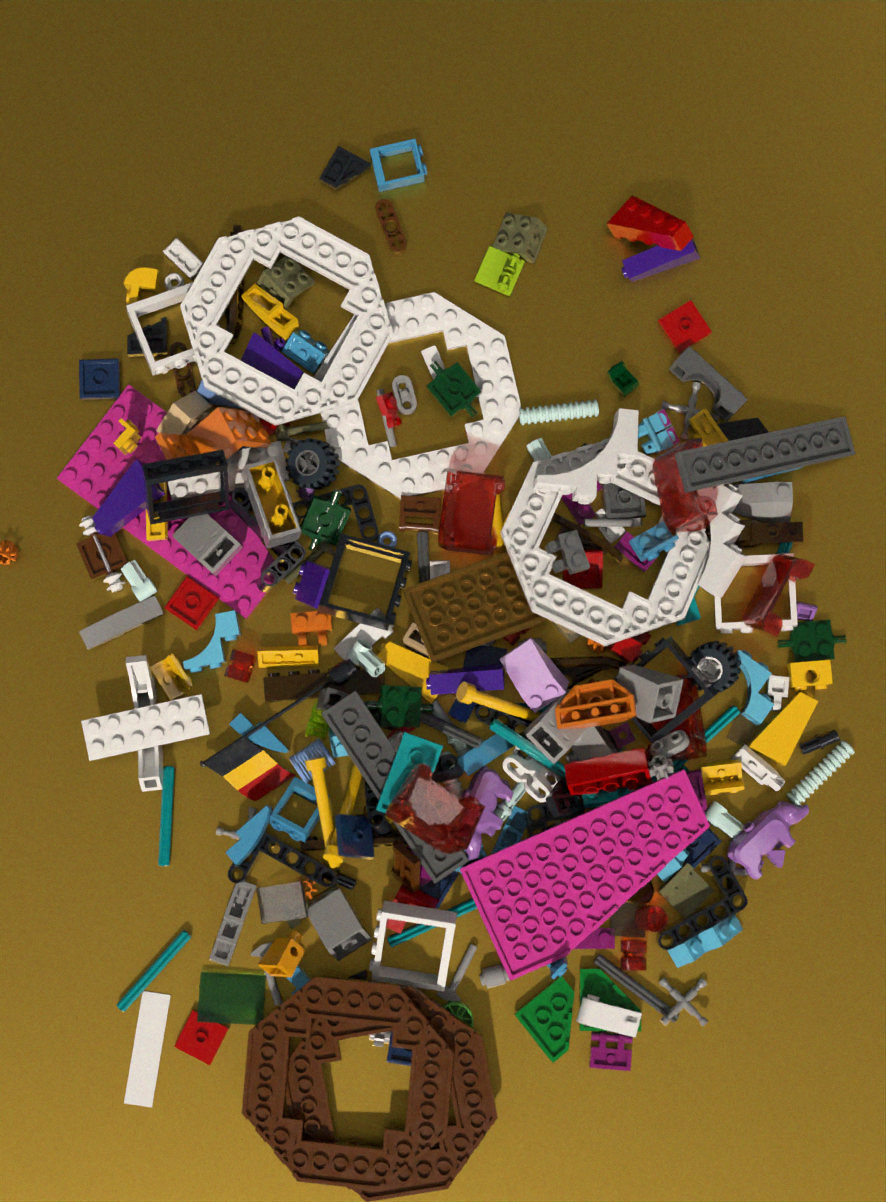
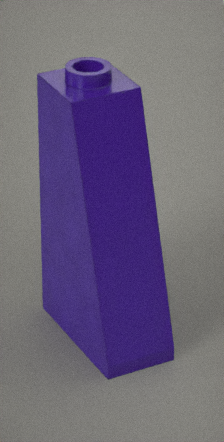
M692 238L682 251L662 248L658 245L622 260L624 266L621 269L624 277L629 278L633 282L700 259V255Z
M253 333L240 360L294 390L304 373L256 333Z
M138 459L133 462L92 517L95 523L94 527L99 534L111 537L146 510L142 464H146L145 462ZM159 483L151 485L153 504L165 495Z
M502 663L432 671L429 677H426L427 690H431V695L457 693V689L462 682L475 685L478 691L502 690L505 686L504 666Z

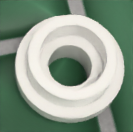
M171 273L165 278L164 284L169 291L183 286L184 279L180 274ZM178 281L177 286H172L171 283Z

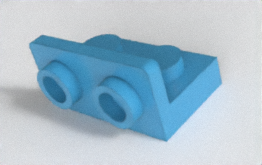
M297 330L291 334L281 352L314 374L324 358L330 353V350L327 349L323 342L312 339L307 331Z
M663 521L631 539L629 544L641 562L647 559L650 562L659 556V552L663 550L668 552L673 549L679 537L677 535L673 537Z

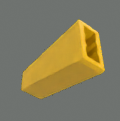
M392 642L382 643L377 649V656L385 663V666L410 687H422L421 696L430 704L440 695H431V690H427L426 677H429L432 671L448 670L450 668L437 662L431 663L430 659Z
M807 691L796 693L747 746L781 766H786L818 703L814 699L815 696Z

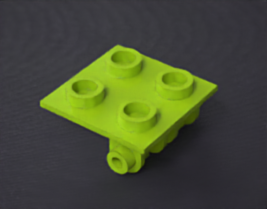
M489 246L474 282L510 296L525 261L520 259V255L516 253L510 255Z

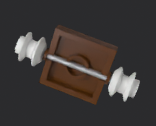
M87 516L81 520L82 523L79 526L85 528L83 535L90 536V538L76 543L91 580L93 581L107 575L103 580L104 583L109 584L107 591L117 592L123 589L122 585L125 584V581H120L119 579L122 573L114 571L121 569L128 563V560L116 533L111 537L98 534L94 527L95 523L92 520L93 516Z

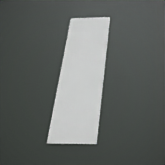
M147 991L142 992L124 1099L126 1104L152 1108L171 995Z

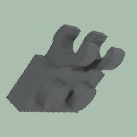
M577 530L560 534L556 537L557 541L549 542L545 546L548 554L557 551L562 552L564 559L555 561V564L552 565L554 573L568 569L571 575L590 568Z

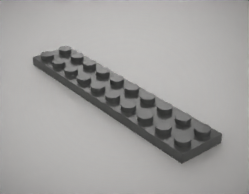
M844 416L675 453V458L684 491L688 493L855 455L856 453L846 417Z
M354 691L321 714L379 799L396 751L357 692ZM426 796L415 824L389 815L415 855L421 860V864L434 883H437L469 861Z

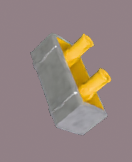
M274 457L245 465L241 476L266 548L298 540L302 531L277 459Z

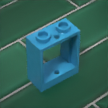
M416 139L370 149L379 192L424 182V175H427L425 163L421 164L420 157L423 156L421 145H417ZM412 151L417 174L385 181L380 158Z
M294 777L270 815V824L274 829L278 831L283 830L288 833L292 839L305 842L320 819L318 805L304 828L279 815L293 793L317 805L314 787Z

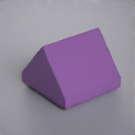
M796 601L797 619L813 621L818 606Z
M771 850L766 856L775 867L781 868L784 862L785 850Z

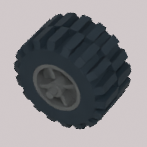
M311 438L299 440V444L292 445L293 450H289L287 453L290 456L285 460L288 463V466H285L286 471H290L288 477L293 479L292 482L302 488L316 490L324 489V486L328 487L331 485L330 481L334 482L336 480L334 476L339 474L340 470H337V466H340V462L337 461L339 455L334 453L336 449L333 446H330L327 442Z

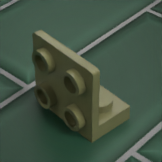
M505 213L492 247L504 252L519 254L528 263H535L548 227L536 217Z
M286 256L276 262L271 269H265L256 285L283 303L284 309L287 310L294 297L313 286L315 281L294 259Z
M684 862L682 867L657 890L684 918L692 914L714 891L687 862Z

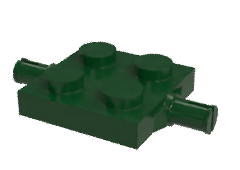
M437 361L434 364L432 363L430 367L437 375L432 382L426 385V388L447 414L453 417L456 413L465 409L471 418L476 416L478 412L471 404L475 398L482 394V391L458 362L444 370Z
M334 489L330 499L313 495L300 525L301 533L312 538L308 547L310 551L316 552L319 542H328L334 545L338 542L351 513L350 507L338 503L342 494L340 490Z
M830 620L797 622V627H793V630H790L789 639L777 640L778 648L790 647L793 653V661L797 663L834 660V645L846 643L847 640L845 639L846 635L834 636Z
M381 685L378 701H366V704H373V706L366 705L367 709H377L379 726L419 728L421 712H433V709L426 707L434 706L433 704L422 703V687Z

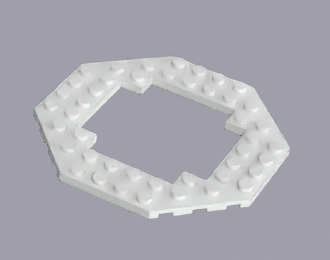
M301 217L292 218V220L282 223L277 222L266 225L256 230H247L237 235L218 238L180 305L204 387L275 426L356 403L394 334L369 254ZM280 252L349 289L341 307L358 316L322 382L303 373L295 390L227 354L225 350L232 340L233 334L217 326L252 261L255 260L271 269Z
M435 292L384 303L394 333L389 343L443 332L447 350L467 347L475 384L482 391L478 399L483 420L465 424L468 438L467 444L392 460L388 441L368 445L359 401L357 400L354 404L321 413L322 421H327V425L330 428L325 429L327 443L336 449L334 453H338L339 458L337 459L394 494L399 499H401V495L419 496L477 483L520 416L521 404L505 336ZM354 314L313 378L322 382L357 319V315Z
M609 438L602 440V442L579 447L567 453L564 452L551 456V458L533 462L500 532L531 611L604 646L682 620L688 611L698 583L706 568L711 544L705 533L706 529L700 515L698 516L694 507L695 503L691 493H685L679 470L637 451V456L633 462L620 463L617 460V476L611 483L664 507L665 509L658 524L664 521L667 528L674 532L675 536L679 537L675 542L676 546L667 552L648 599L629 592L622 608L549 574L556 556L540 549L539 545L562 494L556 491L540 492L537 489H533V482L537 475L567 473L584 466L595 459L605 448Z

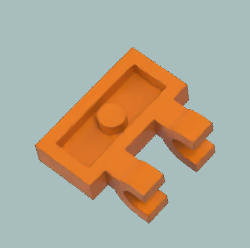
M318 611L291 613L292 634H298L299 646H308L307 633L318 632L320 646L328 645L326 631H332L331 615Z

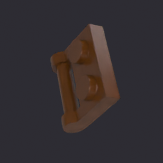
M401 495L399 532L414 530L438 534L441 498ZM406 517L433 518V524L406 522Z
M394 841L392 847L394 851L392 875L412 893H415L419 890L421 860L405 848L403 841Z

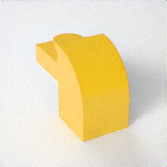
M142 267L131 271L127 275L124 285L126 289L131 290L127 292L126 296L128 304L141 301L142 291L158 293L161 276L159 270Z

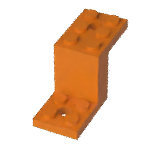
M217 407L186 435L160 432L155 436L166 460L223 450L227 460L242 446L267 448L271 445L268 433L263 429L258 416L246 410Z

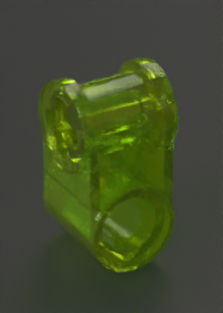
M315 703L307 724L305 736L311 735L325 741L329 725L324 717L317 713V703Z

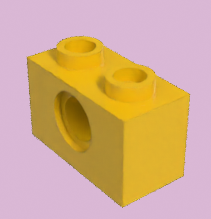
M830 660L787 664L789 688H795V691H806L809 686H815V690L827 689V685L833 684ZM807 671H811L814 674L812 682L808 681L805 677Z

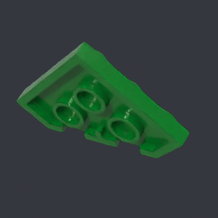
M579 968V1009L582 998L591 994L600 997L599 1001L602 1003L641 1013V1010L600 968ZM641 1019L637 1031H641ZM579 1023L580 1031H608Z
M562 976L558 977L514 1013L552 1063L569 1050L575 992Z

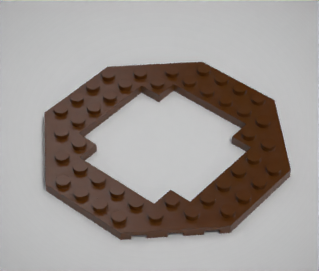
M316 975L249 1031L242 1114L256 1128V1132L265 1143L267 1142L274 1150V1154L283 1165H286L293 1173L292 1176L297 1182L380 1191L394 1177L396 1178L410 1164L418 1160L432 1146L447 1136L454 1051L399 984ZM313 1018L393 1026L392 1047L412 1049L406 1128L385 1127L383 1147L302 1138L304 1118L284 1116L290 1036L310 1038Z
M413 985L400 987L454 1051L451 1097L456 1123L448 1124L447 1136L439 1141V1147L431 1148L418 1160L410 1164L396 1178L394 1177L380 1191L347 1187L349 1190L352 1189L359 1194L366 1202L448 1189L498 1117L483 1035ZM318 1018L312 1025L311 1037L303 1038L288 1060L286 1101L289 1116L304 1118L302 1138L337 1142L322 1063L341 1061L342 1055L339 1040L393 1031V1026ZM357 1139L347 1140V1141H341V1142H340V1143L358 1144V1143H357Z

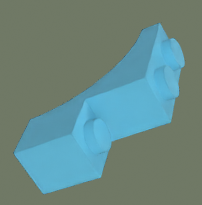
M235 610L215 614L216 626L212 640L199 655L183 661L185 670L195 673L202 671V667L210 666V669L222 667V663H226L222 639L228 642L237 640V636H241L238 615Z
M737 650L736 652L739 655L737 661L741 660L739 667L746 678L748 689L746 704L741 714L755 725H759L775 705L770 702L772 699L764 693H758L772 673L768 671L769 668L762 662L757 663L751 659L752 655L747 651Z
M734 914L667 951L678 968L695 961L708 951L723 946L741 932L743 928Z

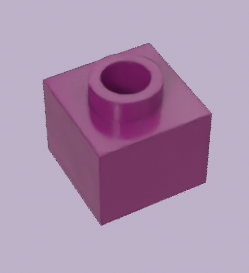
M627 722L608 731L616 749L636 741ZM620 732L626 733L625 739L619 737Z

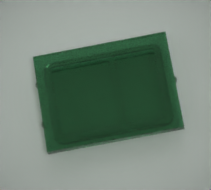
M201 972L197 1022L257 1025L263 1020L266 975Z

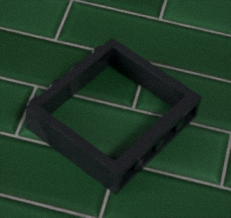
M223 450L142 464L146 509L150 525L230 510L228 465ZM218 472L219 492L153 504L152 484Z
M341 533L320 599L318 612L388 631L389 626L394 625L397 614L393 613L395 606L399 607L401 602L400 589H404L407 578L404 577L405 572L410 571L412 560H409L410 552ZM346 548L401 563L385 619L329 604Z
M672 636L666 640L662 637L654 644L656 648L652 652L647 650L639 657L641 659L639 663L635 664L632 662L630 665L644 667L668 647L705 693L658 731L651 723L636 716L632 717L631 719L652 744L665 737L718 693ZM618 675L613 678L616 682L618 680Z

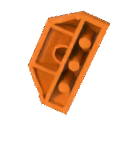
M614 679L574 686L555 708L557 729L589 728L623 722L637 716L634 695Z

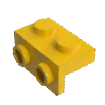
M120 418L118 421L126 430L113 444L124 455L134 452L137 448V443L141 440L138 434L140 430L129 419L124 421Z
M173 653L164 660L149 667L152 677H154L167 702L183 696L193 688L191 677L185 674L180 660Z
M740 759L700 764L705 794L735 793L745 789L742 781V764Z

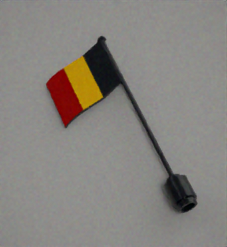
M350 658L342 660L328 670L330 674L327 675L329 678L327 681L205 761L201 760L200 766L203 768L207 766L223 776L241 794L255 802L276 789L296 774L280 766L265 750L246 738L329 683L337 684L340 687L355 677V674L359 672Z

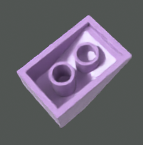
M532 637L500 658L520 696L534 713L566 693L569 684L568 679Z

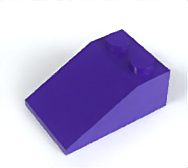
M307 560L306 564L302 563L299 575H302L300 583L296 582L293 594H296L295 599L318 609L330 567Z

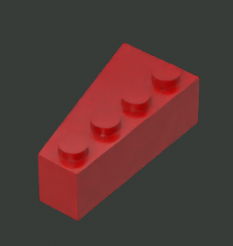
M633 195L606 223L615 238L621 239L623 237L633 242L636 240L643 241L647 245L658 244L662 248L682 251L694 237L685 221Z
M634 748L626 752H615L607 756L592 757L588 760L564 764L567 786L571 795L598 793L600 789L616 792L618 788L628 787V790L631 791L637 790V786H646L653 783L644 748Z

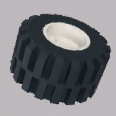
M710 641L692 651V656L689 658L719 693L731 687L738 680L739 676L737 675L741 673V668H738V666L741 665V660L737 661L739 655L737 652L735 654L732 652L734 649L732 646L726 647L727 643ZM687 674L688 679L692 678L693 680L691 684L693 686L697 685V690H703L691 674Z

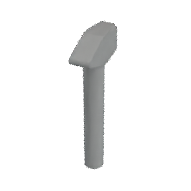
M642 518L584 519L583 524L584 527H642L643 520Z
M273 942L260 945L250 955L260 957L261 959ZM264 971L274 1004L283 1003L275 976H270Z
M470 943L450 986H445L444 992L437 991V996L446 1001H461L455 992L473 958L477 946Z

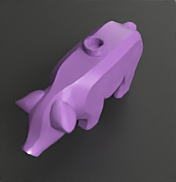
M487 766L481 767L480 771L475 773L468 789L464 790L461 797L463 804L458 816V832L455 836V841L467 852L468 860L478 858L482 845V833L493 837L495 830L501 828L503 819L493 813L497 805V797L510 802L513 795L508 781L501 779L496 771L489 769Z
M785 801L778 802L774 808L761 813L756 819L747 822L743 826V831L731 842L727 857L735 863L743 865L746 873L751 878L757 880L763 874L760 871L765 863L761 860L763 855L769 853L774 847L779 849L785 845L787 848H790L796 842L792 838L789 828L790 825L798 823L809 813L808 805L796 806Z

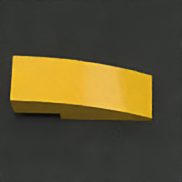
M254 284L241 295L242 299L256 315L283 339L287 340L294 331L299 329L298 319L284 309L283 303L258 285Z

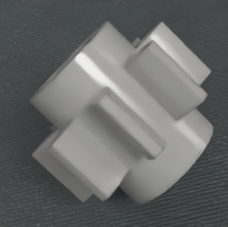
M664 754L654 756L652 762H648L650 776H656L657 780L668 779L670 773H674L672 759H667Z
M391 1031L372 1034L369 1036V1040L374 1041L373 1046L383 1047L384 1043L389 1044Z

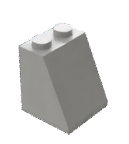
M637 665L620 667L617 682L634 695L636 717L652 723L676 716L684 679Z
M340 889L329 892L324 899L313 902L305 910L327 951L337 961H340L372 940L347 897Z

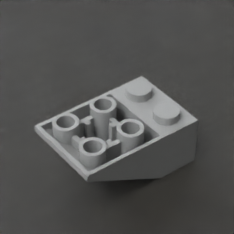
M208 514L189 517L172 535L215 576L243 548L237 540Z
M568 689L565 694L557 698L524 730L525 735L553 764L571 748L587 729H557L555 708L570 692Z

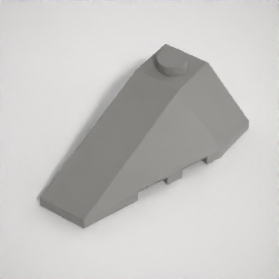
M792 482L734 485L738 488L737 492L743 496L732 513L763 523L790 522L793 505Z

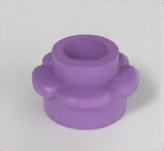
M299 487V490H296V492L299 493L300 498L308 499L313 497L315 489Z

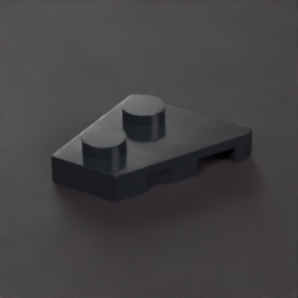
M163 317L161 321L142 328L153 356H168V319ZM135 332L127 335L128 357L144 356Z
M758 417L717 424L728 441L769 433Z
M565 775L559 779L546 797L548 809L552 813L553 818L574 815L583 811L577 796L570 794Z

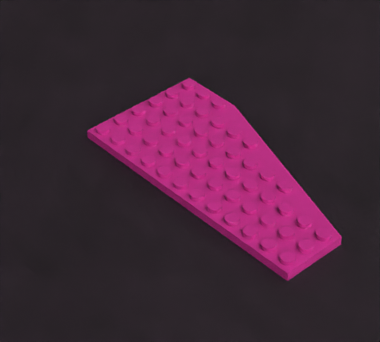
M128 385L57 479L99 509L135 460L138 459L146 464L166 460L155 436L159 434L156 429L167 412ZM120 418L124 421L129 419L140 430L138 434L141 440L137 443V448L134 452L124 455L113 444L126 430L118 421ZM167 483V501H172ZM231 508L230 510L208 514L243 547L217 576L211 573L172 537L188 518L168 521V540H146V510L123 527L194 581L218 596L221 601L246 619H248L266 595L265 592L258 589L256 583L262 572L275 560L257 534ZM263 578L267 584H272L270 579Z
M683 769L669 775L668 779L664 778L467 864L461 867L460 871L511 981L566 957L589 934L613 915L631 896L666 867L684 848L709 828L710 825Z

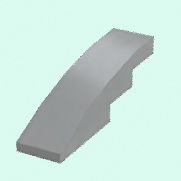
M153 596L79 631L87 650L124 635L125 632L137 628L145 622L162 616L163 611L156 597Z
M247 882L236 883L216 937V942L209 958L210 961L229 967L257 887L256 885Z

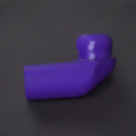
M270 327L262 328L263 339L277 351L283 350L286 341L283 338L273 337Z

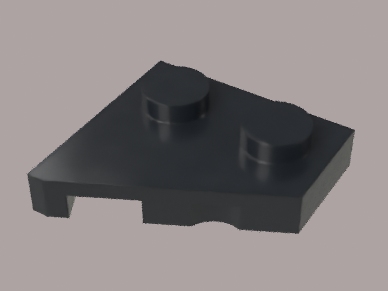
M338 146L321 174L319 181L338 190L370 169L371 163Z

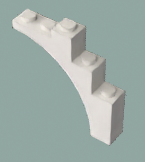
M619 408L614 415L613 430L609 441L595 459L567 473L537 475L533 482V489L543 493L556 491L562 495L573 493L572 501H578L579 504L592 503L597 494V481L602 484H608L616 478L617 460L620 463H630L636 458L639 410Z
M731 483L697 490L707 509L711 530L709 558L698 585L710 594L721 598L747 556L741 553L742 549L734 544L745 526L739 522V517L732 514L743 495L738 493V488Z
M147 656L126 657V667L132 690L134 709L157 704V688L154 677L151 675ZM162 746L138 750V779L142 792L161 790L163 785Z

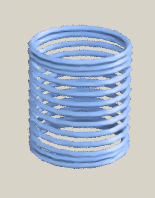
M319 738L316 741L314 740V743L308 744L300 752L297 751V754L295 753L289 757L292 765L305 783L311 780L304 767L306 768L305 760L313 757L316 758V755L318 757L325 755L332 766L336 764Z

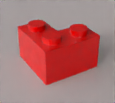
M650 631L613 643L608 652L626 664H630L632 661L635 663L643 652L640 650L642 644L645 646L651 638V635H649Z
M402 884L393 902L435 909L439 900L420 890L412 893ZM387 918L386 927L401 933L407 921Z

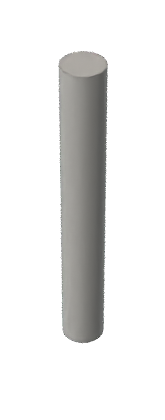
M384 389L376 390L377 396L385 394ZM384 415L382 417L389 447H396L397 443L393 427L388 429L386 416Z

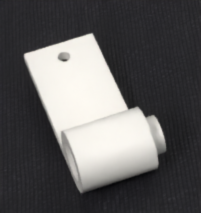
M379 608L370 614L385 619L384 613ZM360 623L334 649L343 660H348L347 655L357 639H362L372 646L380 638H388L394 632L392 629L394 625H390L388 631Z
M591 994L582 998L577 1022L636 1037L642 1013L602 1003L599 1001L600 997Z

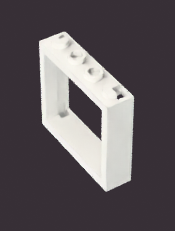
M193 282L126 305L127 314L152 375L166 374L170 369H180L185 367L187 363L197 361L192 348L155 362L137 317L182 302Z
M794 553L747 556L742 566L788 564L791 620L722 623L721 597L714 596L716 631H720V634H731L732 630H740L741 633H752L753 629H761V632H772L773 628H781V631L793 630V627H797Z
M384 901L382 910L378 909L377 920L380 921V926L376 925L374 937L378 938V940L373 942L371 954L375 955V959H371L369 971H373L372 980L400 985H413L418 988L444 992L457 912ZM387 918L446 928L438 975L380 966Z

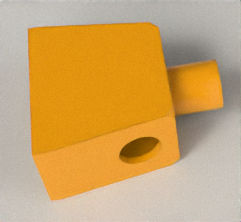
M292 930L288 938H276L257 965L270 976L292 977L305 952L304 948L298 944L302 935Z

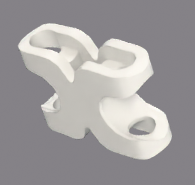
M517 747L514 748L513 754L506 757L503 761L504 771L516 782H524L525 790L541 803L546 802V797L559 779L562 778L528 754L527 757L522 755ZM509 762L515 763L518 768L511 767ZM548 776H553L556 782L550 781ZM540 787L541 789H543L546 792V795H542L539 792L538 788Z

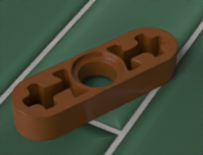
M381 199L375 206L380 225L391 252L402 254L407 248L404 233L392 203L387 199ZM382 205H385V207H389L387 209L389 217H387L386 219L384 212L379 211L381 210ZM389 222H394L397 228L390 232L386 230L385 226ZM397 235L398 242L402 243L400 249L394 246L395 240L393 236Z
M181 342L173 343L169 349L170 356L176 355L174 352L177 351L178 347L184 351L188 349ZM191 362L187 363L188 373L184 376L179 375L178 369L173 368L177 389L182 398L188 394L182 391L185 389L183 381L179 382V380H187L188 386L192 388L189 390V394L197 391Z

